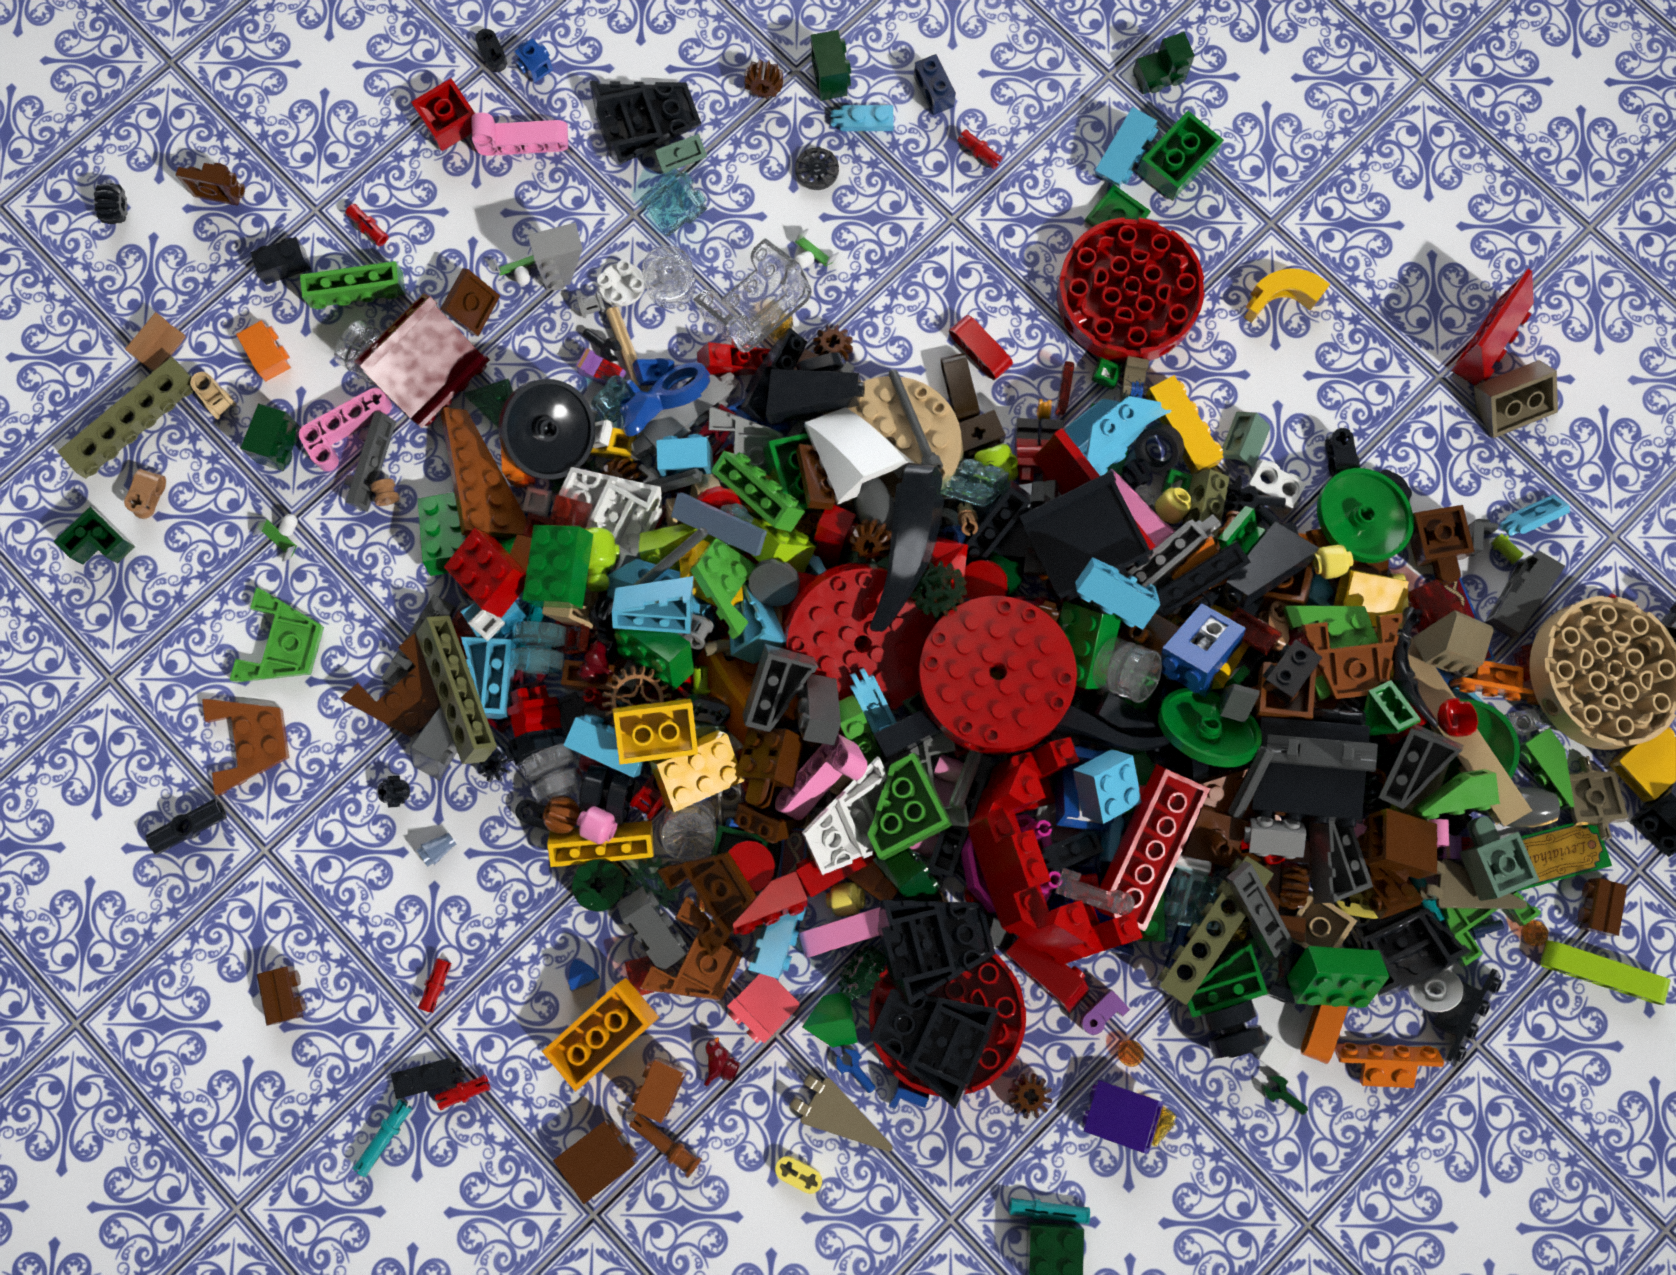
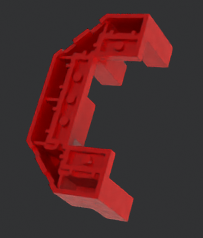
M1071 737L1049 742L1032 752L1012 756L993 767L988 785L984 788L976 806L978 807L976 813L971 818L967 827L1001 928L1010 934L1014 933L1023 938V942L1036 950L1044 951L1054 957L1053 960L1061 965L1143 938L1134 912L1099 924L1092 902L1083 903L1080 900L1049 911L1040 885L1051 881L1034 830L1021 832L1015 814L1055 803V797L1048 778L1079 762Z

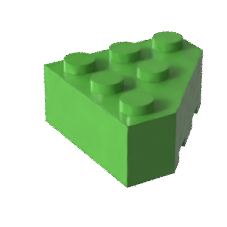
M915 753L890 765L888 777L881 792L872 825H870L867 834L878 858L881 860H886L953 825L919 756Z

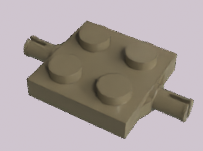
M1583 756L1578 758L1582 772L1569 775L1574 806L1569 808L1574 826H1597L1600 839L1609 840L1612 836L1608 824L1625 822L1629 819L1615 771L1600 772L1593 770L1590 757Z

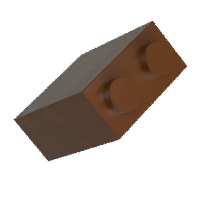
M1388 808L1369 814L1368 864L1417 879L1437 874L1438 837L1436 823Z
M606 1119L553 1160L583 1204L638 1162L636 1156H638L636 1149L630 1142L627 1144L620 1136L623 1132L615 1121L610 1122L609 1119Z

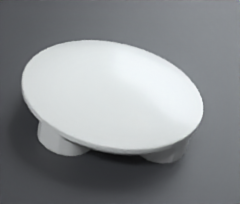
M621 260L609 266L597 278L601 297L613 306L623 307L633 304L642 296L645 289L643 273L638 267L630 264L627 260Z

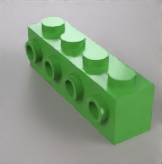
M396 261L300 274L302 298L310 308L324 309L329 305L336 304L347 306L351 302L358 301L372 302L379 298L395 299L400 295H406L403 272Z
M723 451L711 472L774 528L792 532L805 512L797 505L799 501L789 494H784L781 491L783 487L773 480H768L765 477L766 472L757 466L753 467L749 463L751 459L743 453L738 452L734 454Z

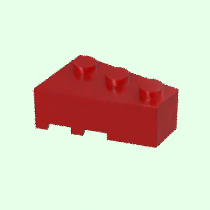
M1021 937L1006 951L1009 959L1033 981H1036L1044 988L1049 996L1054 997L1060 1002L1069 1014L1073 1012L1090 992L1084 980L1086 975L1075 965L1070 968L1067 964H1059L1053 960L1054 957L1044 951L1040 952L1023 942Z

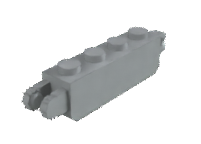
M731 372L719 378L715 375H710V383L701 393L702 396L683 406L664 409L646 424L645 428L638 433V438L631 444V458L639 461V459L644 458L649 453L653 457L656 456V440H663L665 436H677L679 439L686 438L691 433L693 427L696 425L700 427L709 420V407L718 408L720 404L725 407L728 405L729 395L738 387L739 381Z
M1212 514L1203 522L1200 520L1197 522L1193 520L1186 522L1153 550V555L1149 557L1150 562L1138 568L1134 566L1123 576L1127 578L1130 575L1135 576L1138 579L1136 583L1145 587L1150 583L1156 587L1157 591L1172 579L1171 573L1179 565H1183L1193 552L1201 548L1206 543L1205 540L1208 537H1215L1213 533L1221 527L1220 521Z

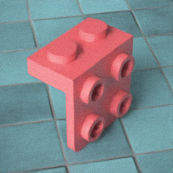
M759 974L727 1005L731 1010L728 1015L738 1025L743 1022L749 1028L746 1033L756 1043L760 1040L766 1043L800 1006L799 1001L776 978Z

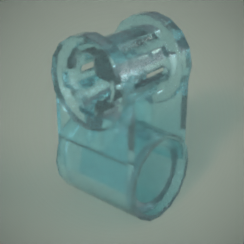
M619 375L612 376L591 402L592 408L602 414L603 420H609L613 423L622 415L620 402L630 396L625 382L628 380Z

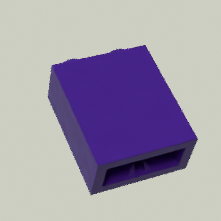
M1098 1080L1097 1085L1094 1084L1090 1092L1092 1103L1090 1110H1086L1083 1116L1082 1125L1085 1126L1083 1131L1141 1153L1149 1154L1164 1102Z

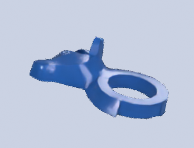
M697 362L677 366L664 374L648 392L641 391L632 380L626 381L625 385L630 396L620 402L625 435L634 436L640 433L646 424L664 409L683 406L702 396L701 393L710 383V374L705 366ZM695 377L693 381L684 387L669 390L676 383Z

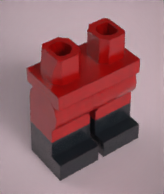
M1017 418L1015 424V456L1018 461L1017 469L1020 484L1032 483L1033 474H1042V481L1050 480L1033 457L1044 447L1055 432L1061 428L1064 429V420L1042 419L1039 427V419Z
M546 686L530 689L529 692L532 700L529 698L527 688H520L511 692L513 706L508 707L507 712L509 716L511 715V723L520 757L557 751L564 748L565 746L563 745L568 734L564 735L560 723V710L556 706L559 704L557 697H549Z

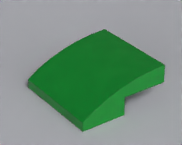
M1245 506L1218 537L1220 548L1223 549L1237 540L1246 556H1248L1266 534V529L1257 527L1254 508Z

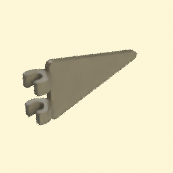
M1446 858L1437 861V874L1432 875L1439 876L1438 886L1426 884V888H1419L1421 897L1426 900H1436L1438 908L1524 909L1527 907V903L1511 893L1500 898L1479 901L1467 870Z
M808 1073L803 1083L816 1091L811 1102L808 1105L794 1096L789 1104L792 1109L802 1114L800 1118L802 1124L888 1152L893 1149L891 1143L829 1077H826L821 1082Z

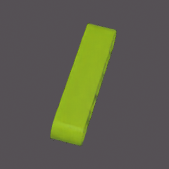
M1551 940L1545 941L1540 966L1650 1003L1663 1006L1666 1003L1671 982L1666 977Z

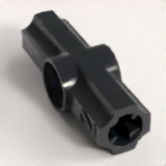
M215 798L186 814L177 815L168 824L145 835L146 843L155 855H159L187 839L196 838L202 831L227 818L226 811L219 800ZM186 821H189L190 828L184 833L183 825Z

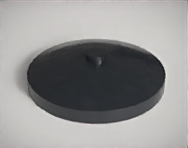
M538 379L527 382L509 396L502 408L499 418L501 446L509 461L526 475L539 479L563 478L568 475L571 467L580 468L584 464L594 445L596 428L590 405L577 389L563 381Z

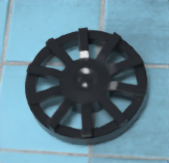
M824 148L806 149L797 158L795 164L796 177L808 189H826L838 177V161L831 151ZM817 153L816 159H814L811 154ZM820 153L825 154L822 160L820 159ZM806 156H808V158L810 159V162H808V161H806V160H803V159H804ZM830 157L833 162L825 164V161ZM800 163H802V164L808 166V167L800 168V169H799ZM835 166V172L826 168ZM802 172H808L804 178L800 175ZM826 173L833 176L829 181L825 177ZM811 177L812 179H814V184H810L806 181ZM822 179L824 184L817 185V180Z

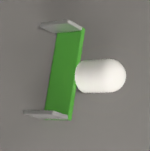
M808 228L798 234L795 243L802 247L805 252L795 258L797 268L805 269L812 265L814 258L826 267L836 260L839 252L828 257L805 238L809 230Z
M533 255L501 267L498 266L494 258L500 276L514 271L515 279L519 285L525 286L530 282V275L525 267L535 263Z
M287 514L283 517L278 529L267 519L260 521L255 528L253 536L260 534L262 531L285 552L282 562L289 560L296 550L297 546L286 536L293 534L298 520L296 516Z

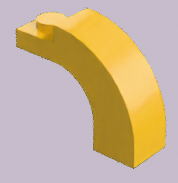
M1292 268L1275 271L1260 280L1250 295L1253 298L1246 305L1248 312L1244 318L1252 323L1270 301L1283 297L1291 298L1308 310H1311L1331 284L1317 274L1307 270Z

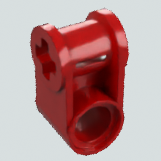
M654 774L649 777L629 804L632 808L636 807L645 813L648 820H651L657 814L664 802L660 790L655 786L656 779ZM644 800L646 803L650 805V807L644 804L642 801Z

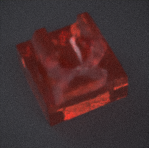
M579 625L566 628L564 653L574 655L589 651L588 640L594 639V635L589 633L590 627Z

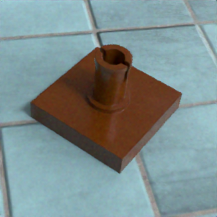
M462 268L440 310L469 333L479 336L500 295L469 269Z
M1154 613L1143 630L1137 626L1130 627L1126 624L1116 640L1114 649L1152 672L1157 673L1161 666L1162 649L1180 627Z
M1202 806L1181 853L1184 856L1231 868L1244 837V828L1248 827L1250 822L1247 818H1234L1227 812Z

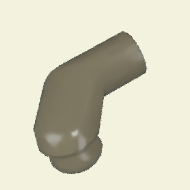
M719 639L704 645L706 656L724 652L726 657H733L731 655L730 639Z

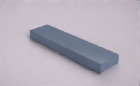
M677 493L671 514L672 518L696 529L706 528L709 535L754 556L760 555L767 533L766 530L687 494Z

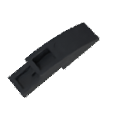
M788 328L771 348L745 390L748 394L740 409L758 423L764 421L766 417L771 369L794 370L808 343L792 328Z

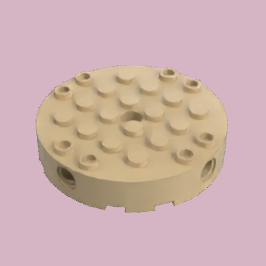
M877 377L863 381L865 383L864 397H860L859 406L848 409L875 428L916 464H921L923 455L890 377ZM900 377L932 452L940 456L943 463V468L940 470L942 474L941 495L945 499L959 478L963 462V442L959 422L952 407L936 390L917 380ZM891 471L879 476V478L886 485L895 502L896 486L898 483H902L903 478L899 479ZM852 499L838 504L841 508L856 514Z
M1596 596L1558 610L1540 627L1531 649V683L1543 712L1553 725L1567 737L1579 744L1594 749L1614 750L1650 741L1664 732L1676 717L1674 714L1676 711V644L1665 626L1651 612H1644L1636 606L1637 603L1628 599Z

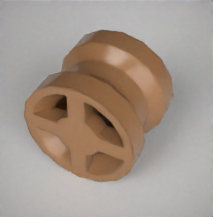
M381 479L370 485L371 491L376 496L374 498L376 506H387L399 501V494L394 490L396 484L393 479Z

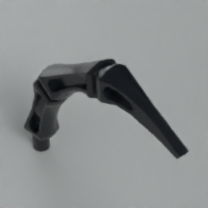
M1406 607L1402 613V623H1399L1397 636H1399L1398 642L1394 646L1392 655L1394 666L1393 683H1396L1401 694L1433 728H1436L1439 723L1429 711L1420 695L1418 681L1414 679L1415 673L1410 667L1408 660V649L1411 644L1409 640L1412 638L1411 631L1421 622L1420 618L1423 612L1420 609Z

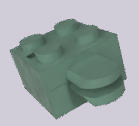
M1487 816L1474 818L1468 822L1467 829L1474 846L1459 853L1479 901L1500 898L1540 881L1519 832L1499 836L1492 818Z

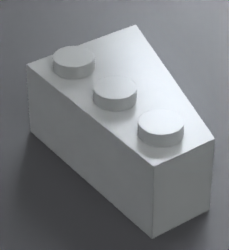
M576 222L529 234L528 237L534 260L546 289L560 290L566 285H570L583 249Z

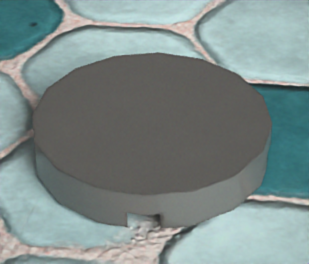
M778 559L763 560L754 566L749 577V588L752 594L760 602L769 606L787 605L795 599L799 591L800 578L797 571L787 562H778Z

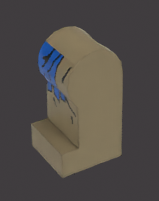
M1127 357L1123 366L1120 402L1128 396L1142 398L1143 386L1145 385L1146 372L1149 365L1148 359Z

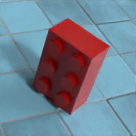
M477 528L472 530L444 566L481 609L500 618L504 616L524 590L526 571L494 537Z

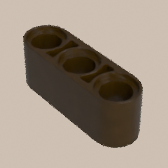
M965 353L940 358L950 405L958 422L961 423L979 416V405Z

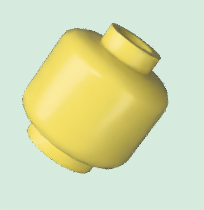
M1168 488L1156 500L1154 505L1155 511L1164 522L1177 524L1190 512L1192 507L1191 497L1182 488Z
M1343 545L1321 547L1318 549L1313 560L1314 570L1316 574H1320L1324 579L1346 576L1349 572V567L1353 566L1352 553L1350 551L1347 552Z
M855 882L836 883L832 886L830 893L826 894V905L838 917L857 915L865 906L864 890L859 888Z

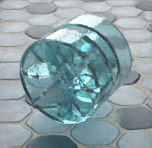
M535 621L513 623L511 640L525 647L511 649L509 667L530 674L562 672L564 654L551 648L565 645L566 627Z

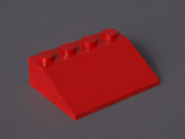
M1528 268L1499 297L1452 368V372L1474 386L1482 380L1487 381L1495 370L1492 368L1495 361L1497 363L1501 361L1507 352L1504 349L1507 343L1511 344L1518 336L1519 331L1516 329L1519 325L1523 326L1532 313L1528 311L1534 304L1532 270Z

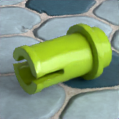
M1501 533L1491 542L1493 545L1492 549H1497L1511 564H1514L1524 553L1508 539V535Z
M694 666L693 689H691V693L708 696V693L711 692V689L708 688V667L699 666L698 668V666Z

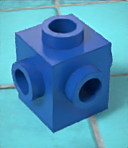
M534 38L528 42H523L514 51L517 58L516 66L522 74L527 73L534 83L553 71L548 50L542 43L538 45Z

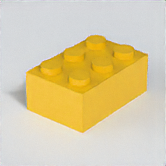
M716 730L697 738V755L649 761L667 808L676 812L744 781L736 777L738 762L728 734Z

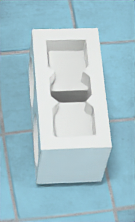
M1263 460L1256 468L1247 486H1255L1260 495L1286 498L1285 507H1271L1287 515L1296 504L1306 483L1302 482L1299 476L1282 471L1276 463ZM1260 475L1267 476L1270 480V484L1264 483L1261 480ZM1282 487L1288 488L1291 491L1292 495H1285L1282 491Z

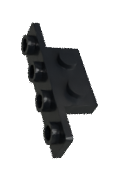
M1492 968L1482 990L1462 982L1463 996L1459 1004L1451 1010L1439 1012L1433 1023L1435 1027L1457 1037L1446 1058L1447 1062L1454 1067L1457 1062L1461 1063L1467 1053V1048L1465 1047L1469 1039L1473 1040L1479 1030L1477 1023L1480 1017L1487 1015L1491 1005L1489 1000L1493 993H1498L1502 985L1501 975L1494 968Z

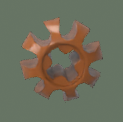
M560 795L551 798L543 813V823L548 830L554 833L564 834L572 831L579 817L578 804L568 796Z

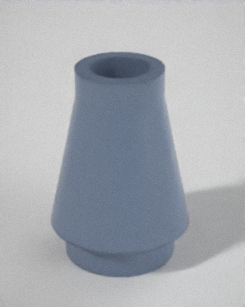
M448 832L420 844L422 847L416 851L428 867L431 864L435 865L457 844Z

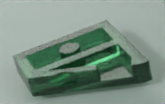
M508 378L465 392L464 394L499 429V418L502 408L514 391Z

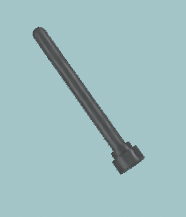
M891 369L889 377L923 455L921 464L937 466L941 470L943 463L940 456L932 452L900 375L896 369Z
M698 529L633 585L653 582L708 535L707 529Z

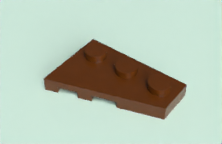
M799 444L796 454L807 507L832 510L835 504V492L833 488H830L826 471L820 465L818 452L814 450L812 445Z

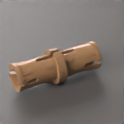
M965 501V506L961 502L957 507L958 523L965 535L971 536V530L974 535L978 530L977 514L970 502Z

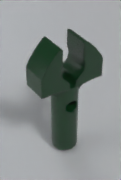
M1277 1075L1267 1076L1277 1084L1279 1092L1271 1091L1270 1088L1262 1084L1265 1098L1273 1103L1276 1099H1282L1301 1115L1307 1113L1308 1107L1287 1091L1286 1084L1289 1082L1288 1080Z

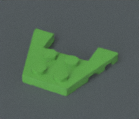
M716 538L708 545L690 571L705 596L713 599L718 608L716 614L720 620L725 619L730 627V630L727 632L732 639H735L742 633L748 621L731 604V601L746 580L749 582L750 574L756 564Z
M256 587L250 609L275 615L261 664L235 659L229 680L238 683L311 675L324 627Z
M1286 606L1283 608L1290 630L1301 627V624L1327 622L1330 648L1378 643V638L1365 606ZM1323 676L1316 677L1315 695L1318 702L1330 695Z
M1518 892L1511 893L1514 896L1524 900V897ZM1528 903L1524 909H1508L1519 926L1526 925L1541 914L1537 907L1531 906ZM1441 908L1447 928L1462 945L1465 944L1471 950L1470 954L1458 961L1461 967L1467 966L1483 955V952L1468 930L1498 909Z

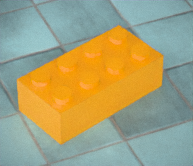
M624 978L550 1043L542 1053L576 1092L660 1017L629 980Z

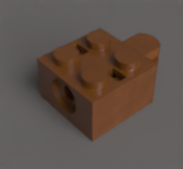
M1463 505L1413 513L1414 527L1410 544L1416 567L1432 565L1438 584L1448 586L1456 582L1461 577L1458 560H1463L1475 552Z
M748 727L736 772V777L749 782L745 797L748 803L761 809L766 808L770 805L774 787L794 788L805 740L800 735L782 728H773L768 732Z

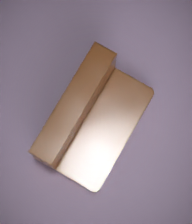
M155 312L125 350L142 364L155 371L170 358L186 336Z

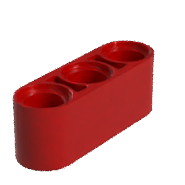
M966 315L949 329L952 339L990 379L995 381L1013 365V361L1006 351L972 316Z

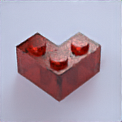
M557 494L550 517L528 513L522 536L532 538L534 525L580 526L586 529L593 504Z
M1438 579L1408 592L1409 607L1420 609L1423 612L1420 618L1421 622L1416 625L1418 633L1454 610L1467 615L1458 596L1447 599Z

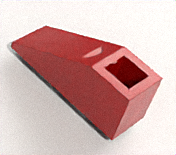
M708 342L697 352V363H702L709 374L716 377H721L729 372L734 376L754 375L771 349Z
M796 871L772 880L732 925L734 935L738 933L741 935L749 934L758 925L763 923L766 926L778 922L781 916L786 914L794 916L804 911V907H807L808 899Z

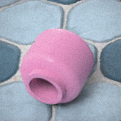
M596 806L589 808L587 812L582 811L577 820V825L580 826V836L597 844H603L605 841L609 842L617 829L614 815Z

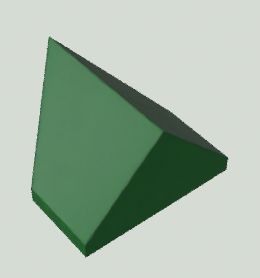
M1392 680L1368 691L1364 711L1366 712L1365 725L1370 726V736L1398 733L1421 722L1420 717Z
M849 991L824 995L802 1028L832 1048L858 1043Z

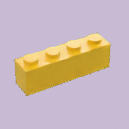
M1173 375L1150 387L1145 395L1146 399L1161 402L1163 409L1171 410L1170 413L1158 419L1163 424L1171 425L1182 436L1184 442L1182 459L1190 473L1201 472L1218 465L1224 458L1223 450L1220 444L1214 442L1211 437L1208 424L1205 421L1202 422L1199 417L1196 404L1187 397L1184 384Z
M652 821L631 822L624 825L617 824V829L609 842L605 841L603 844H597L581 837L579 827L564 834L550 831L547 843L550 867L579 865L599 859L610 862L651 858L654 855Z

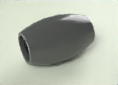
M879 477L862 483L858 496L852 498L859 524L866 519L872 522L877 518L879 525L886 523L885 530L892 531L894 500L888 488Z
M1517 787L1532 811L1508 824V827L1534 828L1551 824L1558 820L1560 804L1555 793L1539 788Z

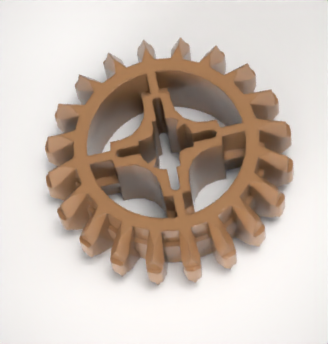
M630 666L629 675L622 668L620 669L621 679L615 674L611 676L616 682L615 685L608 682L605 684L607 688L612 690L611 693H602L603 697H610L609 702L602 703V707H611V710L605 712V716L609 717L613 715V708H617L616 700L625 702L629 706L633 705V703H630V700H626L624 697L631 698L635 697L636 693H640V698L643 697V700L649 701V703L638 704L643 705L664 702V698H671V694H663L662 690L669 687L668 684L659 686L660 678H652L655 670L651 669L645 675V666H640L639 673H636L635 666ZM636 679V685H634L631 693H617L621 685L626 681ZM644 680L654 687L657 700L645 696ZM614 718L610 722L612 725H614Z

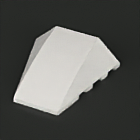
M846 407L804 424L812 446L820 457V465L826 471L829 486L835 492L837 505L857 497L862 483L891 471L899 479L903 478L906 466L909 463H914L875 428Z
M571 467L551 512L565 526H580L583 529L599 527L609 530L614 535L615 544L619 545V558L616 559V565L610 571L612 573L629 562L641 558L639 555L640 533L654 530L662 515L661 487Z
M878 756L867 766L863 777L853 780L802 832L817 868L822 875L853 863L852 860L859 857H869L875 851L867 834L870 825H872L881 792L884 789L882 782L886 781L888 777Z

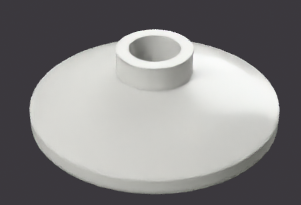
M1449 969L1408 988L1412 1000L1419 1007L1432 1012H1444L1453 1009L1459 1004L1463 996V985L1460 978Z

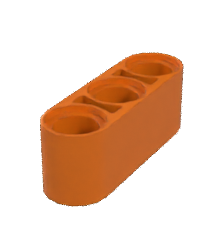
M1314 1005L1300 1053L1328 1064L1334 1053L1349 1006Z

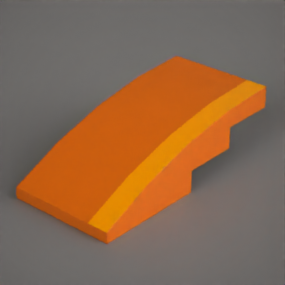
M703 648L693 662V667H708V688L711 689L708 696L723 700L729 707L730 717L723 724L744 745L748 726H745L742 714L749 695L746 688L752 685L753 680L744 681L736 661H726L723 652L706 656Z

